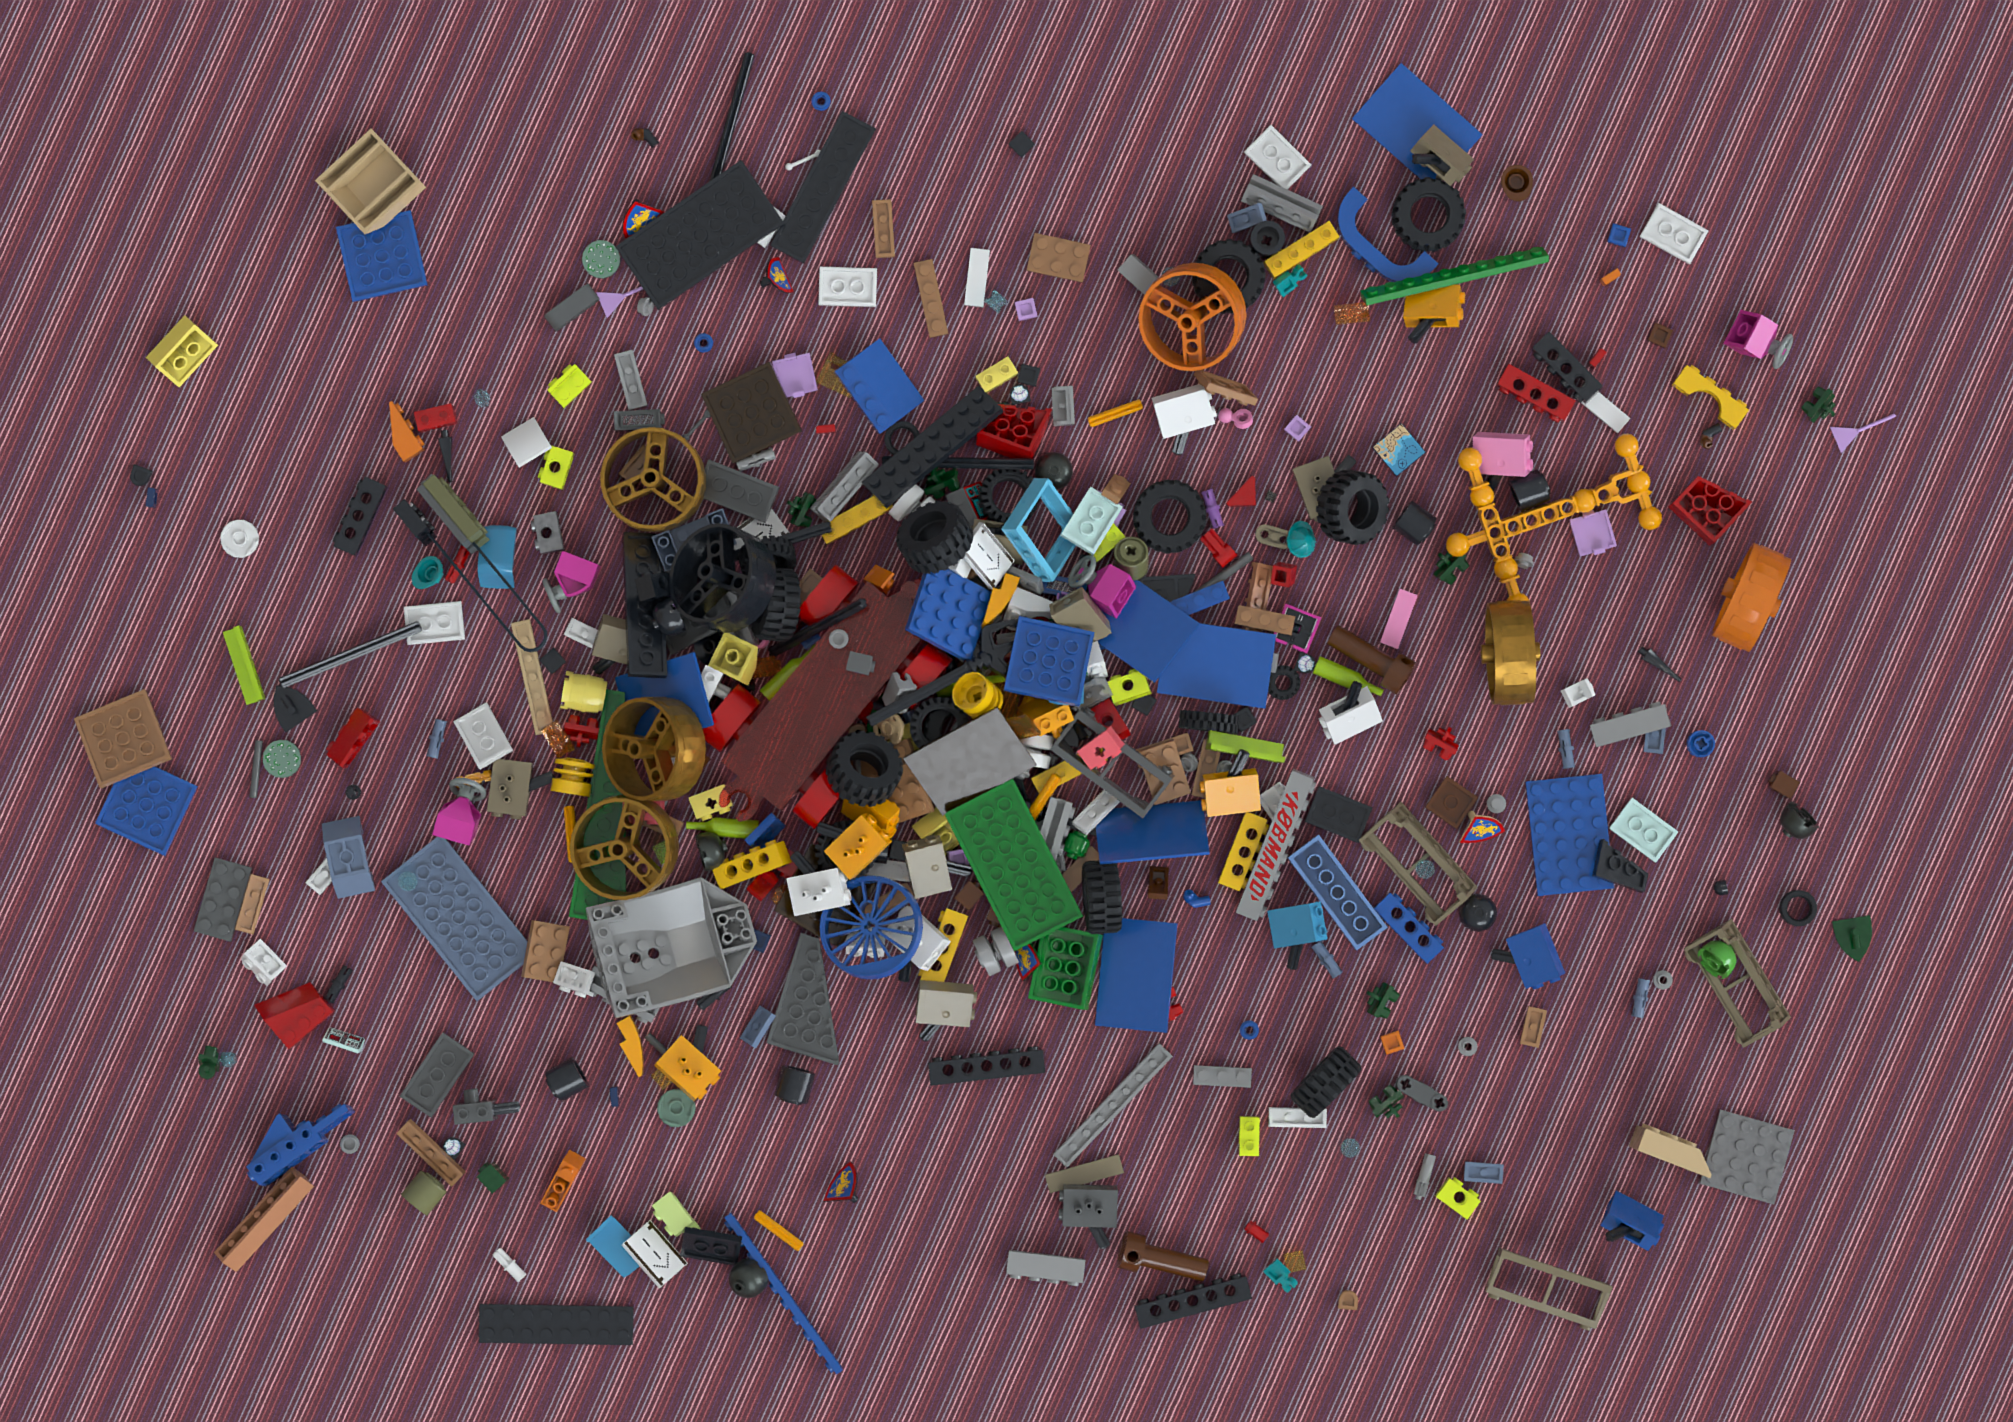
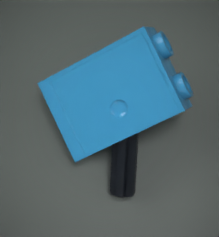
M1321 901L1267 911L1274 949L1291 946L1287 962L1288 969H1297L1303 944L1327 940V929L1325 927Z

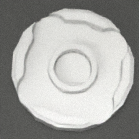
M245 520L231 521L221 532V545L227 554L233 557L244 558L250 556L259 544L257 529L252 523Z

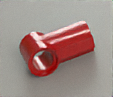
M1210 529L1200 538L1201 542L1213 554V558L1222 568L1237 557L1235 551L1213 529Z

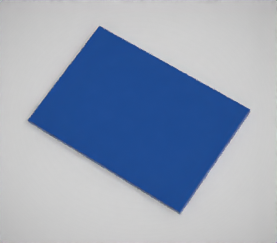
M1402 63L1352 118L1353 121L1419 179H1424V177L1435 179L1437 175L1428 166L1422 167L1420 164H1414L1412 162L1413 153L1410 151L1433 124L1466 153L1483 135Z
M1134 580L1136 588L1117 619L1102 611L1110 622L1112 633L1098 640V644L1155 683L1196 631L1200 623L1140 581Z
M1200 623L1196 631L1160 675L1157 693L1265 709L1276 634Z
M695 652L667 660L666 678L628 677V673L615 677L618 691L625 692V702L641 697L674 698L682 701L692 709L700 721L702 729L714 725ZM653 705L641 716L634 732L635 735L646 736L660 712L657 707Z
M1201 800L1153 805L1144 818L1128 807L1113 808L1096 826L1100 865L1210 855L1205 814L1202 811Z
M1122 918V927L1119 932L1104 934L1095 1026L1168 1032L1178 923Z

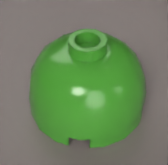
M1718 940L1710 941L1697 954L1698 957L1701 955L1702 961L1700 963L1706 971L1714 977L1722 976L1721 979H1725L1732 973L1737 961L1733 947Z

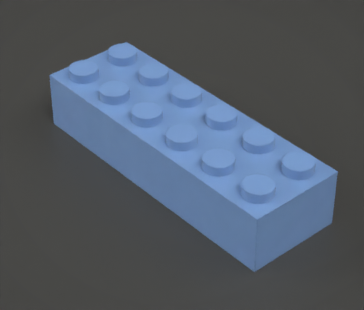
M1316 835L1287 857L1355 950L1360 949L1388 928L1319 835Z

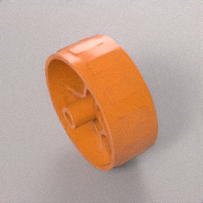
M1204 263L1182 264L1167 270L1146 291L1139 310V330L1147 348L1159 361L1178 370H1203L1227 357L1240 341L1246 323L1245 301L1236 283L1218 268ZM1193 275L1207 279L1219 289L1200 301L1191 303L1159 284L1171 277ZM1165 299L1170 301V307L1165 305ZM1213 299L1218 300L1220 306H1216L1213 303ZM1179 306L1185 309L1184 313H1179L1175 310V307ZM1231 306L1235 322L1231 342L1223 352L1212 357H1206L1204 322ZM1151 308L1177 322L1178 328L1182 331L1183 355L1171 350L1161 341L1152 322ZM1197 327V335H1191L1190 332ZM1190 342H1195L1198 348H1193Z
M1753 543L1745 555L1735 578L1728 577L1722 589L1721 595L1726 598L1714 625L1712 636L1740 650L1743 649L1750 652L1758 640L1768 617L1775 618L1782 600L1777 597L1788 573L1791 559L1763 545L1760 546Z

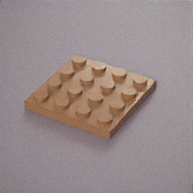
M145 689L74 718L97 783L101 789L172 759Z
M911 739L902 740L893 748L897 749L900 753L899 758L903 762V774L892 796L888 799L890 802H895L897 807L900 808L898 823L934 811L930 797L903 760L904 756L914 752ZM861 761V775L870 778L879 777L873 766Z

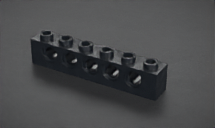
M1039 1046L1027 1047V1051L1020 1052L1019 1048L1008 1049V1053L1001 1054L1000 1050L990 1051L987 1056H981V1053H972L969 1058H962V1055L951 1056V1060H943V1057L932 1058V1062H928L931 1086L1045 1073L1043 1049L1039 1050ZM1022 1056L1030 1058V1064L1026 1067L1019 1064V1059ZM1003 1058H1008L1011 1061V1066L1008 1069H1003L1000 1066V1061ZM984 1060H989L992 1063V1068L989 1071H984L981 1068V1063ZM966 1062L973 1065V1070L970 1073H965L962 1070V1065ZM947 1064L952 1065L954 1068V1072L951 1075L943 1073V1067Z
M1241 1273L1231 1275V1279L1223 1281V1278L1212 1280L1210 1285L1204 1286V1283L1194 1285L1192 1290L1186 1291L1185 1288L1175 1290L1173 1295L1167 1296V1293L1157 1295L1155 1300L1149 1301L1148 1298L1138 1300V1304L1134 1305L1140 1329L1252 1299L1246 1275L1242 1276ZM1227 1285L1235 1287V1292L1232 1295L1225 1294L1224 1289ZM1214 1290L1217 1294L1216 1298L1208 1300L1206 1298L1207 1291ZM1190 1295L1198 1297V1302L1195 1305L1187 1303V1298ZM1177 1300L1179 1308L1171 1310L1168 1307L1170 1301ZM1153 1305H1158L1161 1308V1312L1158 1315L1150 1313V1308Z

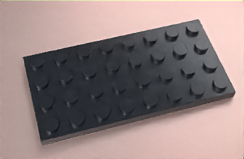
M740 160L615 247L656 308L660 310L785 223L744 162Z

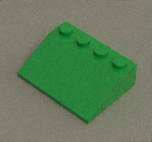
M1061 927L1040 938L1037 954L1042 964L1033 972L1028 999L1088 1010L1103 935Z

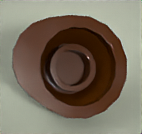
M1512 165L1504 170L1501 176V186L1510 200L1520 202L1529 197L1533 186V177L1526 167Z

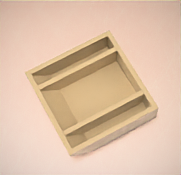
M372 129L364 134L315 180L365 235L384 227L426 188Z
M1644 1123L1642 1127L1636 1126L1629 1147L1711 1178L1712 1174L1701 1150L1696 1148L1697 1144Z

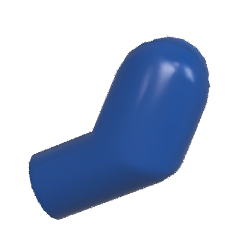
M1187 889L1184 892L1183 898L1185 902L1193 908L1211 905L1209 896L1198 897L1191 889Z

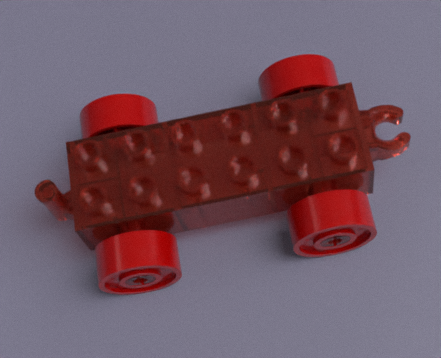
M836 564L801 605L798 618L809 626L859 598L866 599L867 607L827 630L754 721L750 718L762 702L740 684L728 694L713 712L714 725L703 728L705 741L720 753L733 739L737 741L721 762L738 776L732 783L725 786L719 795V806L722 808L729 805L731 797L735 793L741 792L747 796L748 805L737 813V821L742 822L752 818L758 811L760 803L764 798L783 811L794 796L800 792L803 794V797L793 808L792 812L810 827L816 829L819 822L824 820L841 798L838 792L835 793L833 791V785L828 783L826 769L820 775L815 771L834 749L840 738L847 733L887 684L892 673L897 672L900 674V679L906 681L905 673L909 674L913 683L919 689L938 679L947 669L953 659L931 643H928L918 655L913 653L922 639L906 631L905 627L919 588L917 583L907 581L901 586V591L887 597L867 581L854 599L849 601L848 598L859 582ZM836 629L844 630L848 635V643L841 649L834 648L829 642L831 632ZM850 651L873 656V661H876L874 672H870L869 676L846 671ZM919 702L909 708L912 710Z

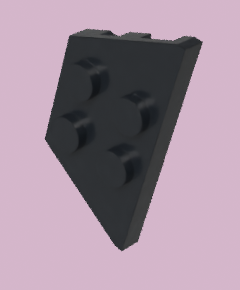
M1182 574L1142 577L1138 581L1171 602L1189 594L1196 575Z

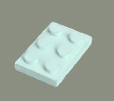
M1090 487L1060 536L1089 554L1094 555L1123 506L1115 504L1102 496L1099 491Z
M1633 798L1628 801L1609 827L1611 831L1655 863L1678 833L1676 829Z

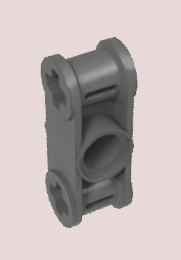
M1401 1075L1397 1078V1089L1410 1096L1413 1100L1438 1112L1444 1111L1447 1108V1098L1430 1086L1407 1075ZM1408 1079L1410 1086L1402 1089L1401 1080L1405 1081ZM1441 1097V1102L1443 1103V1106H1438L1436 1108V1103L1434 1102V1100H1439Z

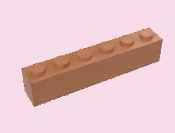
M291 1167L215 1250V1255L223 1264L237 1272L314 1187L306 1176Z

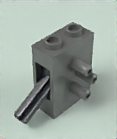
M467 1089L463 1091L465 1103L453 1105L454 1123L458 1125L494 1121L498 1119V1115L518 1113L521 1106L518 1101L498 1104L496 1099L479 1101L478 1089Z
M1063 1184V1190H1059V1202H1063V1208L1059 1209V1220H1062V1225L1064 1227H1088L1099 1248H1107L1110 1242L1102 1227L1117 1228V1185Z

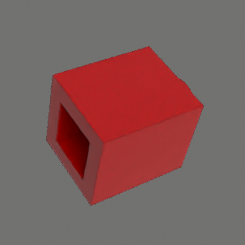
M1284 562L1274 564L1270 584L1288 588L1295 584L1297 565Z

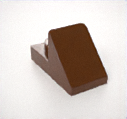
M1150 866L1148 898L1167 900L1169 867Z

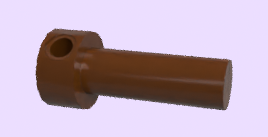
M1340 625L1336 627L1327 642V645L1383 678L1381 686L1396 695L1402 690L1417 662L1402 653L1393 658Z
M1126 1231L1122 1238L1117 1258V1268L1137 1273L1139 1267L1143 1266L1202 1282L1205 1279L1209 1260L1146 1244L1145 1235Z

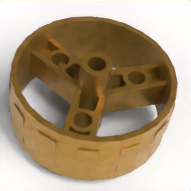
M641 428L625 434L609 449L603 460L600 473L603 497L610 510L618 519L630 527L641 531L656 533L681 526L698 510L706 489V473L703 461L697 450L685 438L664 428ZM647 436L643 472L609 488V476L617 455L632 441ZM669 437L683 443L695 460L698 471V484L694 497L665 477ZM655 447L661 448V453L658 456H653L652 450ZM652 460L659 461V471L650 468ZM641 481L647 488L636 491L634 484ZM667 482L671 489L665 495L660 491L665 488ZM626 487H631L632 492L629 496L623 495V490ZM654 492L682 512V514L663 524L644 525L628 520L617 508ZM675 492H680V500L674 502L672 495Z
M1512 600L1487 603L1485 613V644L1481 645L1480 652L1481 663L1486 664L1492 705L1533 703L1536 694V661H1540V643L1535 642L1530 602Z
M641 697L624 702L611 715L603 735L602 753L606 772L616 789L626 797L634 800L667 801L683 796L696 784L705 762V736L696 714L685 703L674 698ZM653 705L657 707L660 712L646 736L635 735L634 732L641 716ZM671 758H675L674 765L672 763ZM633 759H643L652 790L641 780Z
M625 795L606 798L587 809L575 824L570 841L571 861L580 880L591 891L612 900L638 898L654 891L672 873L679 851L678 834L669 815L653 801L634 800ZM624 802L615 839L584 847L585 831L594 814L608 803ZM646 811L656 820L665 839L666 854L662 869L640 847L639 835ZM629 815L634 816V824L629 822ZM626 828L632 830L631 835L623 837ZM595 849L600 852L599 859L594 855ZM636 854L639 861L635 863L628 856ZM620 859L647 888L637 892H622L612 889L602 883L593 874L589 866ZM642 863L647 865V873L642 871Z

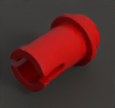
M1250 1220L1244 1227L1246 1234L1250 1233L1261 1243L1269 1236V1233L1259 1227L1256 1221Z

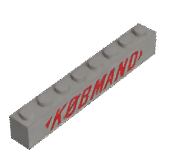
M1296 769L1292 770L1236 913L1258 921L1259 917H1264L1267 909L1264 904L1266 899L1270 900L1274 892V889H1271L1273 882H1278L1281 874L1278 869L1280 864L1284 865L1288 854L1285 851L1287 846L1291 847L1295 836L1292 834L1295 828L1299 829L1302 818H1299L1301 811H1306L1309 801L1306 799L1308 794H1312L1315 789L1316 783L1313 782L1315 777Z

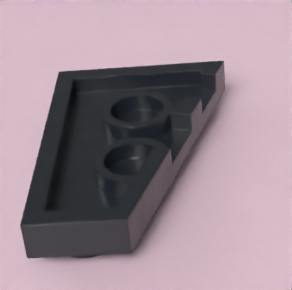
M1600 839L1592 876L1639 893L1645 892L1648 873L1633 861H1629L1622 856L1619 850L1608 845L1605 839Z

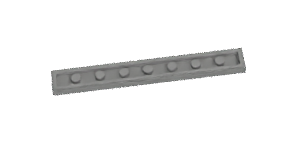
M1158 1043L1053 1155L1064 1166L1068 1167L1173 1056Z

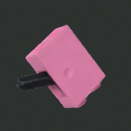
M1477 432L1473 436V448L1477 449L1482 455V463L1479 467L1480 473L1490 475L1487 481L1489 482L1488 486L1492 488L1493 492L1502 476L1526 477L1532 471L1533 460L1530 459V452L1533 449V442L1530 441V435Z

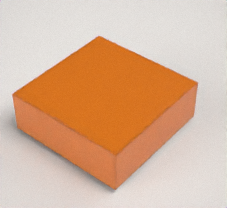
M1617 268L1599 281L1603 286H1606L1620 277L1621 273Z
M1398 1030L1380 1036L1386 1055L1405 1049Z

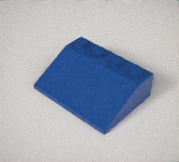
M880 338L834 371L836 377L878 434H881L925 401Z

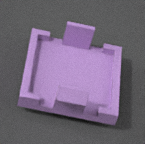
M796 353L784 355L785 359L772 361L774 370L787 397L793 396L797 398L805 396L804 393L818 391L810 353L796 356Z
M1606 509L1595 513L1594 510H1591L1590 512L1582 513L1583 516L1569 520L1579 557L1594 553V555L1605 552V549L1617 546Z

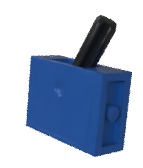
M1545 923L1508 937L1506 942L1510 951L1493 949L1491 953L1492 960L1516 964L1526 989L1530 987L1533 990L1543 987V983L1549 981L1550 984L1561 980L1560 976L1565 974Z
M1616 1190L1607 1204L1600 1226L1609 1230L1605 1234L1608 1242H1614L1623 1237L1649 1251L1651 1246H1656L1660 1239L1658 1234H1660L1664 1227L1662 1223L1664 1215Z

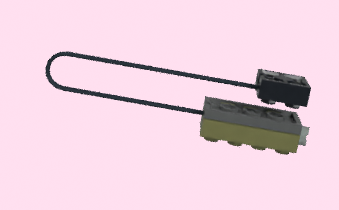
M430 474L427 479L420 483L421 485L417 488V491L471 554L477 550L540 625L544 632V638L538 647L528 649L521 645L435 540L437 535L434 533L436 528L424 517L425 515L413 502L409 504L404 499L393 510L414 536L425 546L429 545L432 541L521 649L527 652H537L542 649L548 638L545 627L480 549L490 540L486 536L488 531L480 524L475 515L465 506V503L442 477L438 479L434 474Z

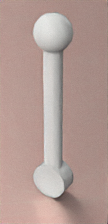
M816 150L815 154L792 164L787 163L785 165L786 170H791L794 166L818 157L821 150Z

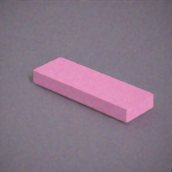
M1399 589L1380 643L1395 649L1399 648L1418 595Z

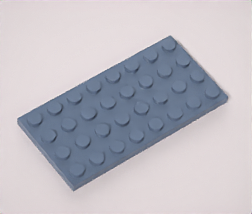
M436 837L381 881L476 1001H479L524 964L527 939L447 839Z

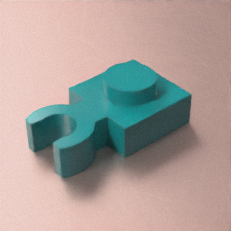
M1300 264L1296 265L1291 273L1287 270L1273 281L1274 286L1282 297H1285L1298 286L1297 281L1304 280L1308 276Z
M1278 1259L1274 1260L1263 1270L1276 1285L1281 1283L1283 1290L1287 1293L1298 1284L1295 1278L1288 1276L1290 1271Z

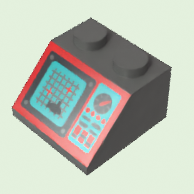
M981 481L946 495L948 502L956 504L962 510L971 526L974 524V519L988 520V515H983L982 513L983 507L980 508L979 506L981 501L978 500V496L982 486Z

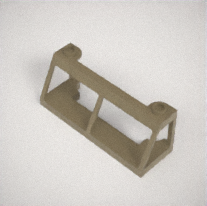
M1402 802L1398 803L1359 839L1363 849L1370 852L1375 851L1426 907L1425 917L1435 926L1464 903L1478 888ZM1387 820L1400 828L1404 826L1427 852L1408 870L1373 833ZM1429 856L1434 859L1454 882L1453 888L1457 893L1458 900L1446 911H1443L1411 875V872Z
M1732 919L1691 942L1684 948L1687 960L1699 965L1736 1027L1734 1037L1743 1048L1781 1028L1791 1018ZM1715 935H1718L1719 939L1724 940L1727 945H1732L1748 974L1724 987L1718 976L1714 977L1706 971L1700 963L1702 961L1701 955L1699 957L1697 955L1701 949L1699 944ZM1751 977L1770 1008L1768 1013L1771 1025L1755 1035L1752 1034L1727 992Z
M1500 1247L1485 1288V1292L1489 1293L1488 1297L1499 1300L1501 1297L1579 1323L1580 1328L1588 1331L1591 1328H1597L1612 1290V1286L1608 1283L1596 1281L1595 1279L1510 1252ZM1503 1259L1553 1275L1542 1302L1493 1287ZM1556 1277L1602 1291L1593 1320L1546 1304Z

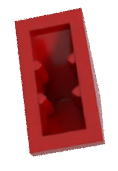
M1252 475L1225 505L1227 507L1256 506L1255 477Z

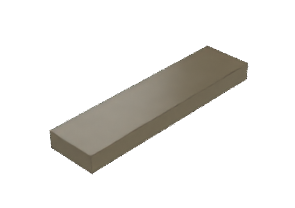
M1119 1154L1048 1173L1045 1174L1049 1192L1053 1193L1063 1190V1184L1082 1185L1122 1174L1124 1171Z

